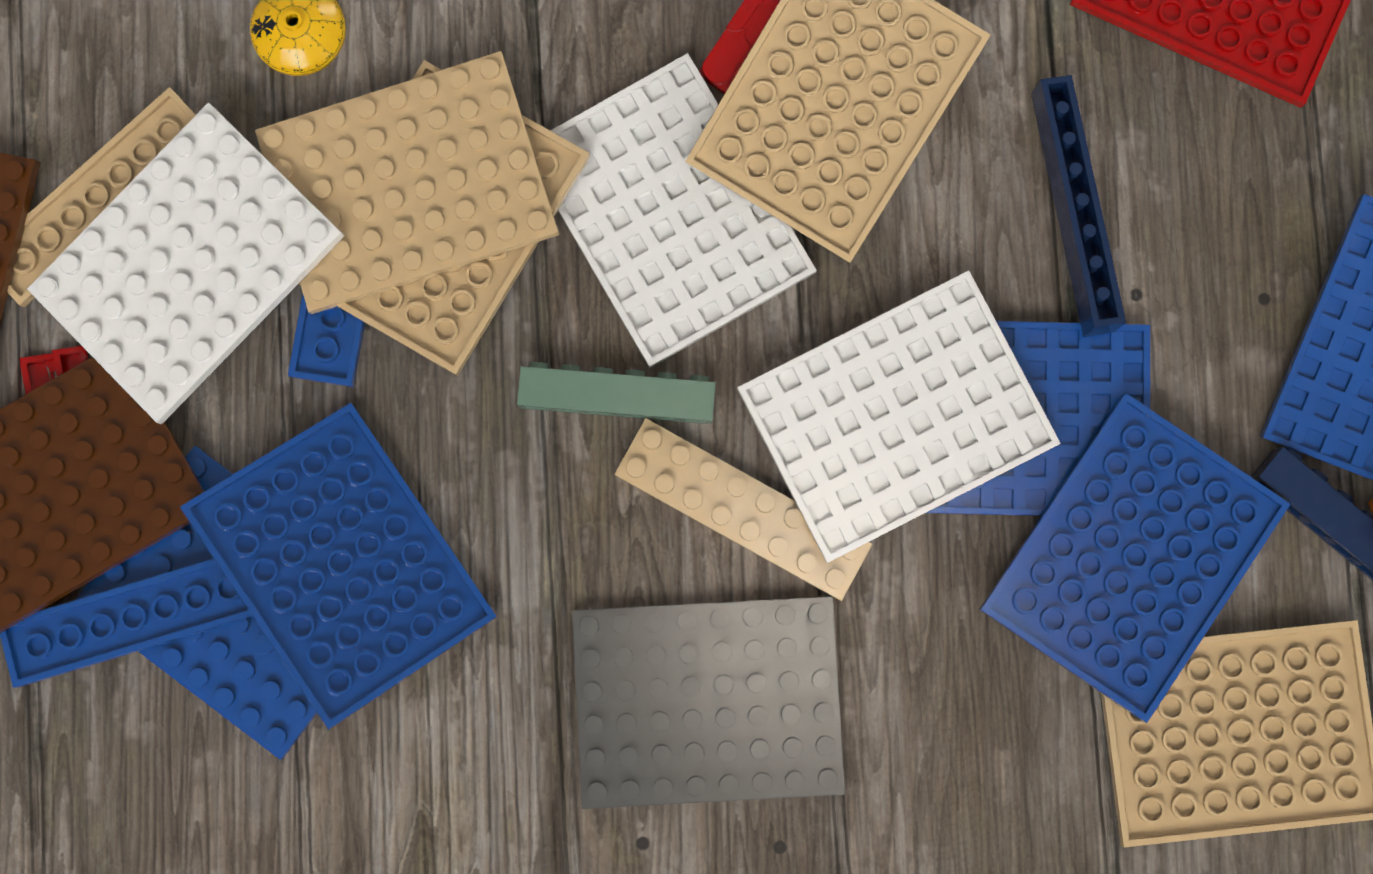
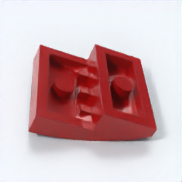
M83 346L52 350V353L19 358L25 394L49 382L50 378L53 380L55 378L54 372H56L58 377L88 360L85 348Z

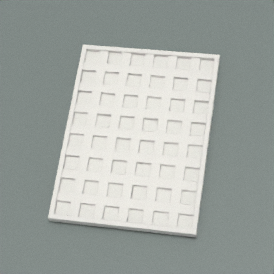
M688 53L550 130L590 153L589 160L558 211L649 368L805 280L817 271L791 226L685 162L718 107L717 101Z
M208 102L27 290L156 423L163 424L345 235Z
M970 271L737 387L826 563L1061 444Z

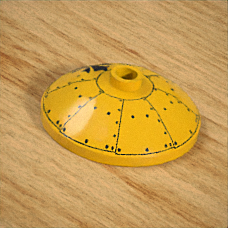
M260 0L253 11L250 22L252 44L259 57L277 72L291 76L310 75L327 67L341 51L346 35L345 18L336 0ZM298 18L296 25H288L290 19Z

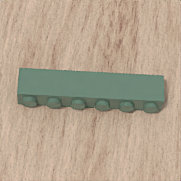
M529 362V367L521 366L517 401V406L520 409L712 424L716 382H709L708 376L690 375V380L677 379V374L659 372L658 377H646L645 372L640 370H626L625 375L612 374L613 369L605 367H594L593 372L580 371V366L567 364L561 365V370L548 369V364L542 362Z

